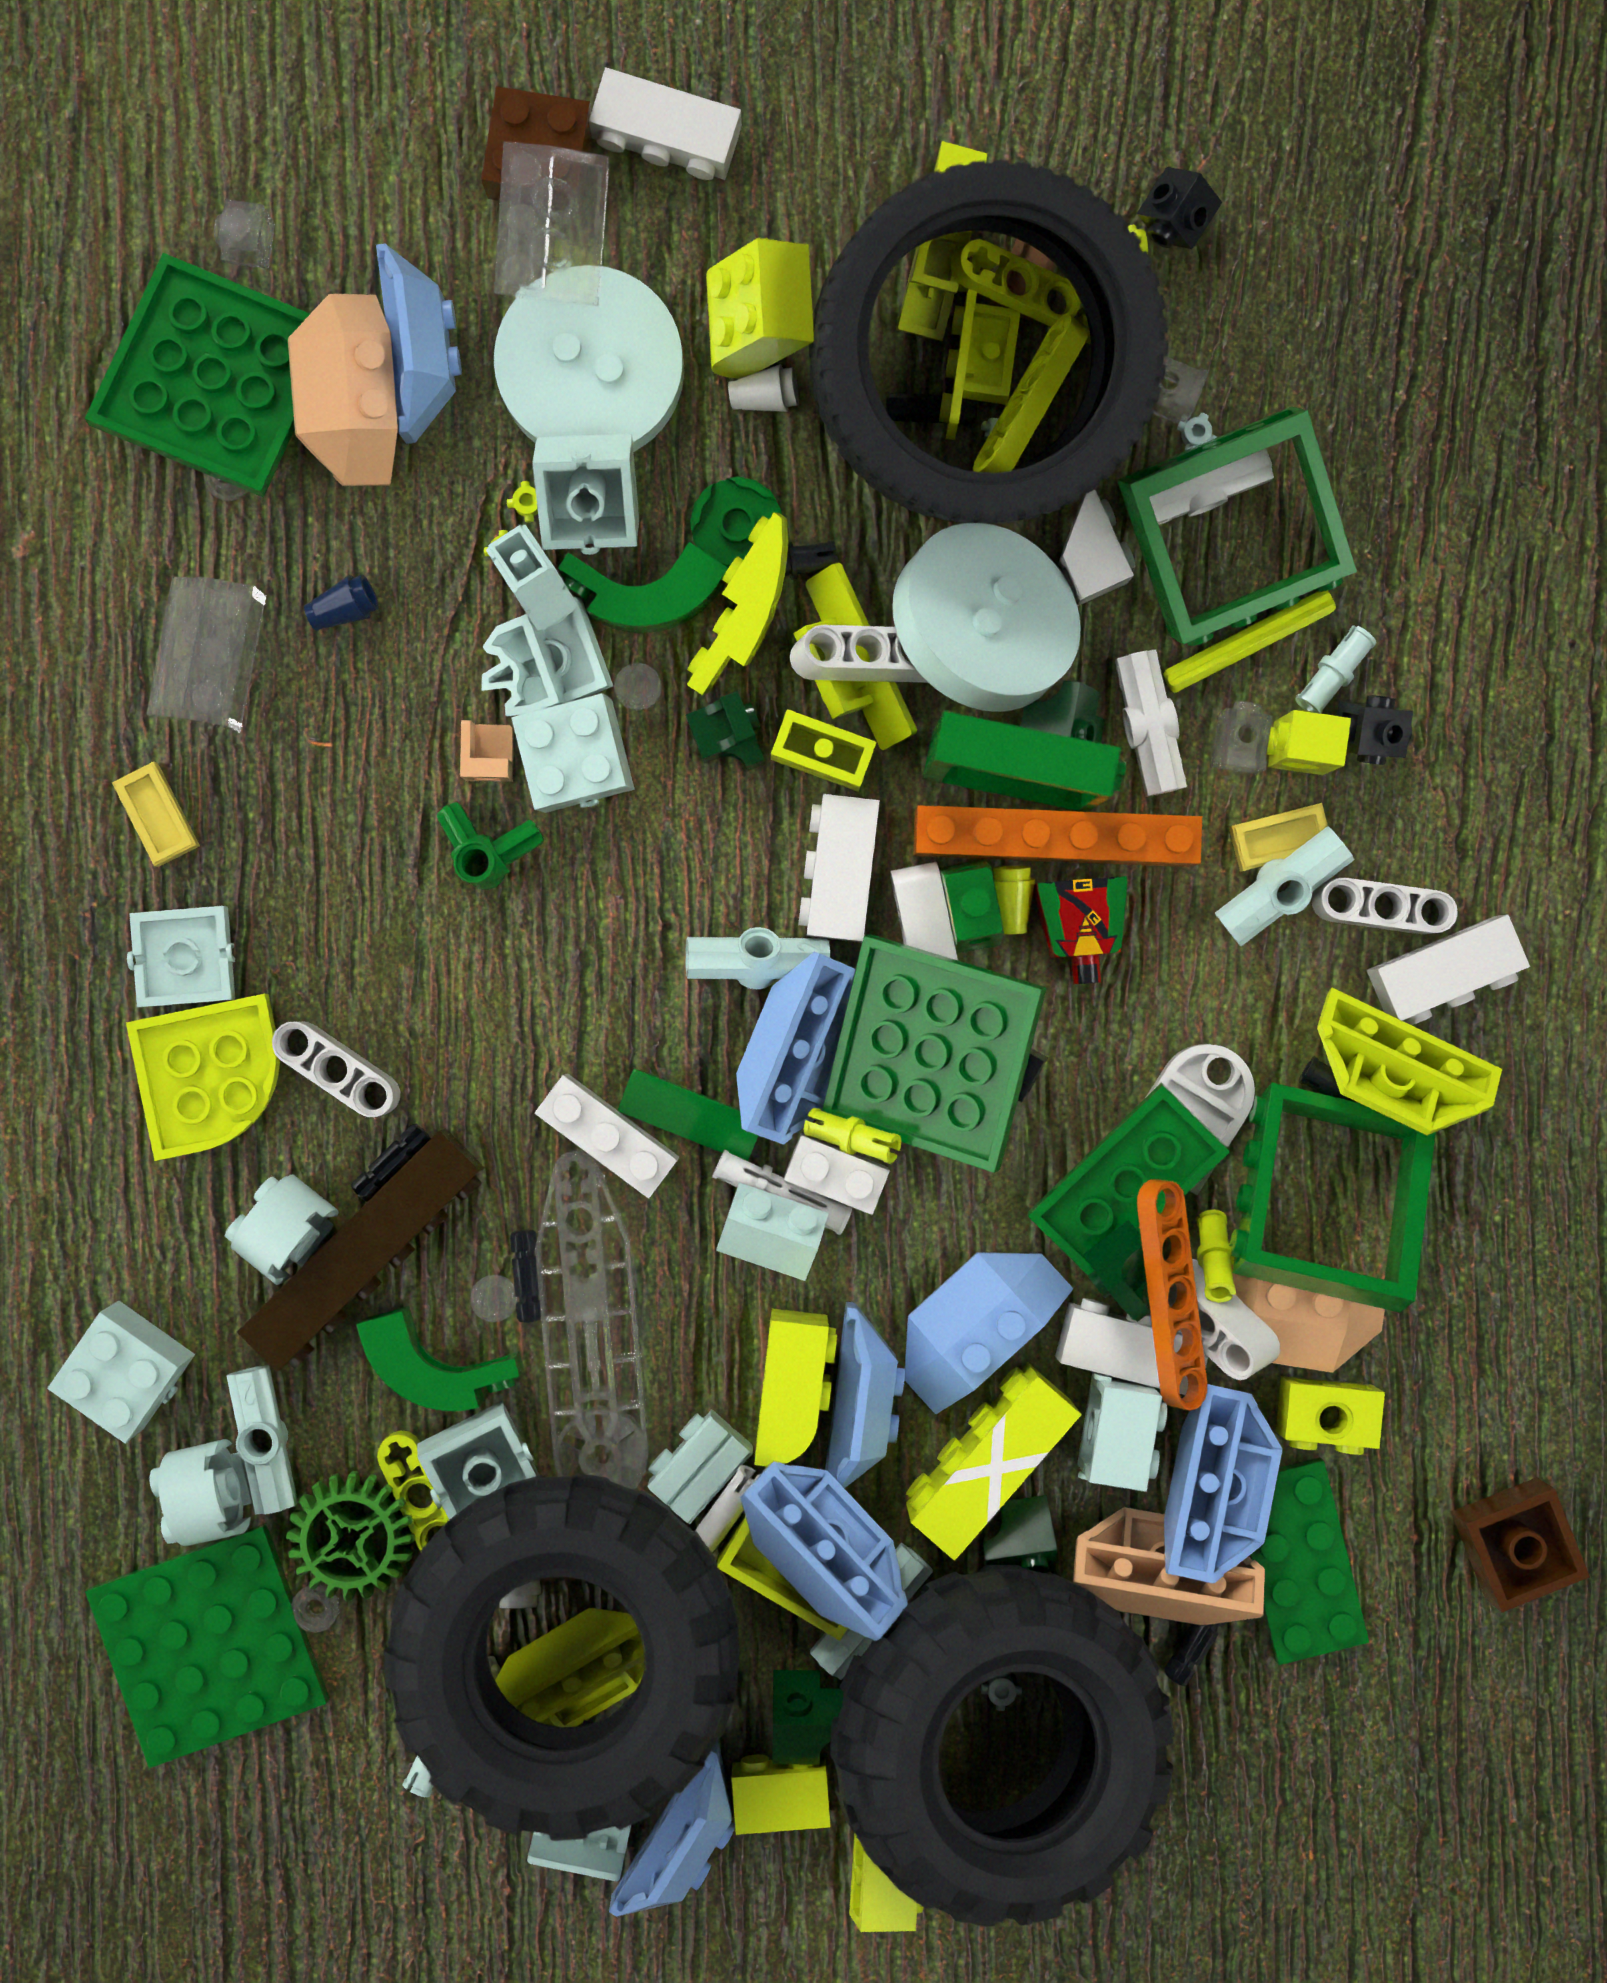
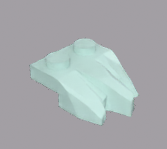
M574 597L578 604L575 611L568 614L557 625L550 626L545 630H537L528 615L524 614L496 626L483 645L484 650L489 654L497 655L501 663L482 674V691L502 688L511 691L512 697L505 703L506 716L522 715L575 701L613 687L582 598Z

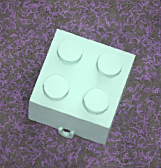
M632 434L537 437L532 463L542 550L581 548L583 554L590 555L599 552L600 548L637 546L639 512ZM594 544V547L586 548V545Z
M601 693L511 717L534 810L547 813L580 804L581 808L599 804L598 799L635 790L613 701L605 694Z
M117 1301L99 1312L47 1389L126 1444L146 1427L161 1403L166 1404L173 1397L178 1389L174 1386L195 1354L121 1301Z
M1092 1372L1077 1463L1082 1470L1078 1473L1079 1478L1088 1480L1090 1483L1147 1492L1149 1478H1156L1159 1467V1451L1153 1450L1156 1431L1163 1432L1167 1418V1404L1161 1402L1162 1395L1154 1387Z
M503 1401L417 1444V1457L433 1487L430 1490L432 1499L438 1509L443 1507L449 1520L478 1498L489 1495L507 1486L509 1483L539 1476L533 1463L534 1458L530 1454L526 1442L523 1443Z

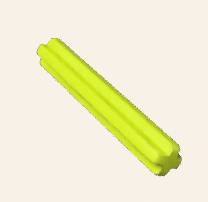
M1328 590L1316 592L1300 600L1297 604L1285 608L1168 668L1163 673L1165 682L1173 693H1177L1331 614L1336 609L1335 602Z

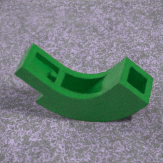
M690 542L672 568L663 577L643 586H625L615 583L569 552L558 567L562 577L566 579L564 583L571 593L582 598L584 601L590 595L594 597V600L587 609L590 618L610 628L632 633L660 632L679 626L694 618L720 592L726 583L722 579L728 569L727 566Z
M410 1306L370 1316L356 1324L364 1352L377 1375L388 1387L406 1400L429 1409L455 1412L479 1408L485 1400L481 1387L487 1386L488 1393L510 1388L515 1385L514 1378L519 1377L524 1371L520 1352L468 1366H455L438 1360L421 1343Z

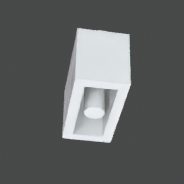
M801 1133L784 1174V1180L873 1215L890 1170L884 1165L856 1154L844 1153L836 1146L816 1138L807 1137Z

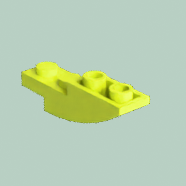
M942 141L934 172L937 170L944 172L949 166L961 163L962 165H968L973 161L985 160L986 162L988 153ZM972 231L940 236L916 247L896 330L939 342L943 341L954 294L957 293L959 283L952 274L951 260L956 250L970 242Z
M773 513L770 519L765 516L760 518L748 537V540L753 543L744 560L737 556L723 576L722 580L728 585L722 595L736 603L737 606L735 610L729 607L724 610L713 628V631L718 636L709 650L702 647L687 669L693 674L687 685L701 695L710 693L731 658L743 666L751 663L773 620L782 592L788 553V518L780 513Z

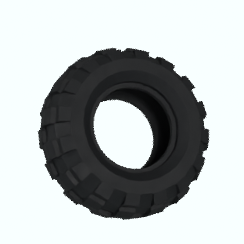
M579 1473L571 1476L543 1477L539 1475L509 1483L507 1486L489 1495L476 1499L452 1517L420 1551V1555L401 1583L390 1613L392 1618L388 1645L384 1650L385 1686L391 1689L396 1710V1718L393 1721L407 1752L411 1754L415 1752L430 1774L431 1778L428 1782L453 1805L461 1802L481 1814L486 1819L485 1825L516 1836L519 1831L549 1834L551 1841L587 1839L588 1834L614 1826L622 1830L653 1815V1810L674 1793H681L703 1769L708 1755L718 1738L724 1733L734 1704L740 1664L738 1619L731 1590L725 1584L716 1564L715 1556L696 1530L692 1531L672 1513L668 1505L643 1490L635 1491L613 1483L606 1477ZM563 1576L583 1579L610 1592L625 1606L633 1617L644 1646L645 1672L634 1694L610 1716L598 1722L580 1727L546 1725L531 1719L517 1710L498 1688L488 1659L487 1639L489 1626L499 1602L516 1588L531 1581Z
M986 1565L980 1569V1572L967 1575L952 1572L925 1584L922 1587L923 1591L920 1592L921 1596L903 1609L902 1613L884 1635L877 1641L873 1640L862 1657L859 1655L853 1656L840 1686V1689L844 1692L841 1712H838V1717H834L831 1723L830 1757L835 1762L838 1777L835 1792L845 1820L863 1846L864 1852L898 1890L922 1907L937 1908L951 1915L955 1921L986 1927L996 1926V1921L1004 1923L1005 1918L1013 1919L1019 1925H1028L1057 1918L1059 1915H1062V1906L1077 1899L1082 1904H1087L1115 1883L1110 1876L1129 1856L1137 1860L1153 1836L1154 1832L1148 1826L1157 1804L1166 1805L1173 1774V1764L1166 1760L1167 1745L1173 1744L1172 1737H1175L1169 1696L1164 1694L1159 1687L1156 1679L1159 1675L1158 1664L1142 1637L1128 1627L1121 1619V1615L1117 1610L1085 1588L1051 1572H1036L1019 1565ZM1011 1672H1035L1046 1675L1054 1687L1061 1705L1063 1737L1056 1761L1045 1780L1021 1801L1000 1809L976 1811L961 1808L948 1802L940 1782L938 1768L939 1747L943 1731L957 1705L970 1691L998 1675Z

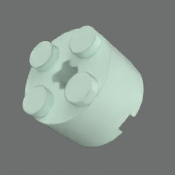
M293 1174L283 1177L280 1181L273 1176L268 1178L254 1195L257 1204L247 1216L242 1214L236 1218L225 1233V1237L231 1241V1249L276 1285L282 1284L291 1277L285 1270L293 1262L302 1267L311 1258L334 1226L327 1218L337 1217L339 1213L334 1206Z
M222 1439L168 1452L163 1457L160 1467L151 1470L150 1487L153 1494L160 1498L163 1513L161 1531L163 1538L168 1544L178 1542L182 1546H191L242 1534L247 1530L251 1517L243 1518V1506L252 1504V1497L245 1463L238 1452L230 1454L227 1447L232 1443L229 1440Z

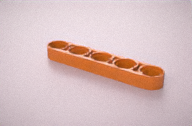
M1153 1179L1145 1182L1140 1188L1137 1197V1209L1160 1393L1163 1401L1171 1407L1189 1411L1196 1410L1201 1406L1207 1394V1376L1185 1196L1179 1184L1173 1181ZM1163 1190L1165 1193V1206L1159 1214L1156 1207L1157 1197L1160 1191ZM1169 1237L1171 1252L1169 1257L1164 1260L1162 1247L1166 1238ZM1172 1284H1175L1177 1297L1173 1306L1170 1307L1168 1293ZM1181 1330L1182 1345L1176 1353L1174 1350V1339L1176 1333ZM1187 1376L1188 1389L1186 1395L1181 1399L1180 1384L1182 1379Z

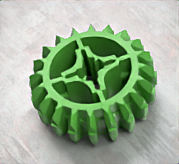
M352 1471L348 1475L346 1485L339 1473H335L329 1478V1487L325 1483L318 1481L312 1486L314 1496L304 1494L298 1500L303 1510H295L290 1515V1521L298 1527L290 1529L286 1534V1539L291 1542L300 1543V1545L295 1546L288 1552L289 1558H303L304 1562L296 1570L297 1575L303 1576L310 1571L314 1577L310 1581L309 1587L313 1590L322 1582L327 1584L328 1586L325 1591L327 1598H333L339 1588L343 1589V1598L346 1602L353 1600L356 1588H358L364 1599L372 1597L374 1585L384 1592L391 1585L389 1576L399 1579L404 1573V1569L399 1562H409L413 1556V1552L404 1545L413 1543L415 1535L410 1530L402 1529L413 1522V1518L411 1515L403 1516V1514L399 1515L398 1513L405 1505L406 1500L404 1497H400L392 1502L388 1496L393 1488L388 1483L381 1491L375 1489L377 1476L371 1474L366 1479L364 1485H360V1476L357 1471ZM339 1502H358L368 1506L373 1511L366 1515H357L347 1505L341 1506ZM323 1509L329 1518L326 1524L331 1531V1539L325 1546L320 1548L316 1537V1525ZM384 1523L388 1544L385 1557L379 1562L374 1554L377 1549L372 1542V1533L378 1526ZM367 1526L356 1541V1545L353 1540L351 1543L344 1541L336 1546L347 1531V1527L350 1532L352 1529L359 1531ZM336 1558H346L356 1568L362 1567L363 1570H346L334 1565L330 1561Z

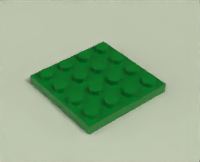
M162 253L84 419L91 427L264 498L295 430L288 338L310 313Z
M865 935L861 945L822 1111L845 1119H849L852 1116L863 1119L867 1126L900 1135L901 1142L993 1173L999 1171L1047 987L875 935Z
M267 1523L248 1529L242 1534L226 1537L105 1581L85 1591L149 1768L325 1705L330 1699Z

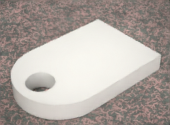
M1199 1044L1187 1047L1174 1055L1147 1094L1148 1096L1162 1082L1228 1147L1251 1111L1255 1096V1086L1250 1069L1236 1053L1218 1045ZM1221 1057L1230 1064L1231 1075L1225 1083L1216 1085L1209 1080L1207 1067L1213 1059ZM1214 1168L1190 1190L1192 1193L1198 1195Z

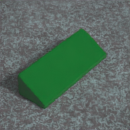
M633 1068L617 1110L721 1153L727 1150L729 1153L746 1161L749 1160L759 1136L742 1129L740 1109L638 1068Z

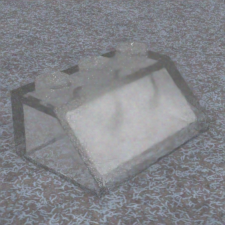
M503 142L494 294L508 298L599 306L609 170L608 156L548 145Z
M172 577L146 715L241 733L266 600L265 594L255 586L209 577Z

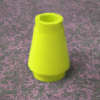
M994 867L993 879L1004 934L1027 933L1036 879L1031 877V867Z

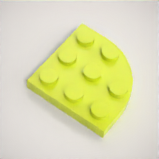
M260 994L126 1022L154 1161L201 1152L230 1142L254 1124L271 1100L279 1075L280 1059L275 1055L272 1048V1038L276 1027L269 994Z

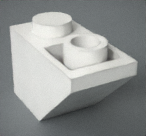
M1095 490L1086 493L1081 501L1057 564L1074 594L1077 606L1126 585L1134 576L1131 569L1136 566L1129 546L1126 542L1119 544L1112 526L1116 525V519L1109 502L1106 499L1100 501Z

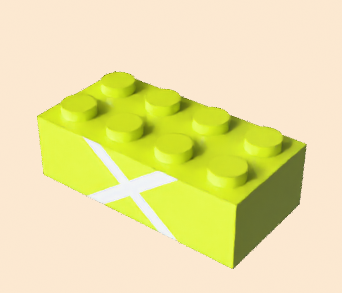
M1029 1363L1022 1370L1017 1366L1014 1367L1005 1376L999 1385L1002 1393L991 1405L984 1402L979 1406L968 1421V1424L971 1426L969 1431L960 1441L955 1437L951 1439L939 1453L937 1459L941 1463L929 1476L922 1473L906 1492V1495L910 1497L906 1502L910 1522L954 1561L1081 1416V1413L1070 1398Z

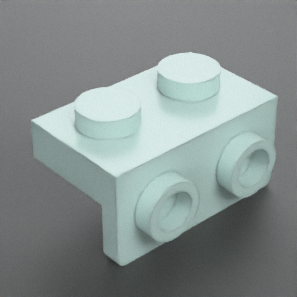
M614 1826L588 1834L587 1839L551 1841L549 1834L533 1832L527 1861L538 1866L619 1881L631 1826L622 1830Z

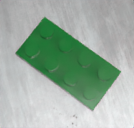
M1161 1082L1028 1211V1217L1089 1275L1094 1269L1084 1256L1087 1251L1127 1220L1140 1233L1137 1197L1140 1188L1145 1182L1153 1179L1173 1181L1180 1185L1185 1196L1230 1150ZM1163 1190L1160 1191L1157 1197L1156 1207L1159 1214L1165 1206V1193Z
M1319 1457L1279 1467L1265 1542L1249 1555L1252 1560H1256L1265 1568L1263 1614L1275 1661L1278 1665H1283L1370 1643L1324 1460Z

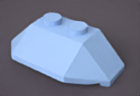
M378 244L376 249L384 313L391 332L398 432L406 444L415 443L456 392L454 376L462 375L458 347H451L449 329H456L455 311L452 300H445L439 286L387 244Z
M813 952L771 987L736 1073L742 1129L784 1145L793 1138L792 1135L804 1128L805 1120L810 1122L816 1120L807 1115L813 1108L823 1109L856 971L855 968L820 953Z
M977 1252L908 1315L904 1380L935 1414H938L973 1392L1037 1334L1068 1297L1073 1287L1041 1253Z
M846 1302L825 1466V1470L843 1488H846L883 1459L887 1453L888 1443L896 1444L899 1415L891 1414L893 1396L902 1397L905 1368H897L898 1361L895 1353L856 1303Z
M1207 1384L1205 1400L1196 1410H1190L1181 1430L1164 1515L1165 1572L1167 1574L1214 1584L1224 1576L1223 1574L1242 1562L1265 1542L1282 1447L1250 1393Z
M772 1462L740 1496L753 1544L820 1616L877 1641L908 1605L905 1592L902 1591L901 1573L893 1540L827 1470Z
M718 1740L708 1755L703 1769L681 1793L673 1794L612 1893L609 1912L616 1917L683 1901L691 1887L698 1890L704 1882L711 1867L707 1860L715 1847L722 1850L731 1838L735 1829V1823L731 1822L733 1801Z

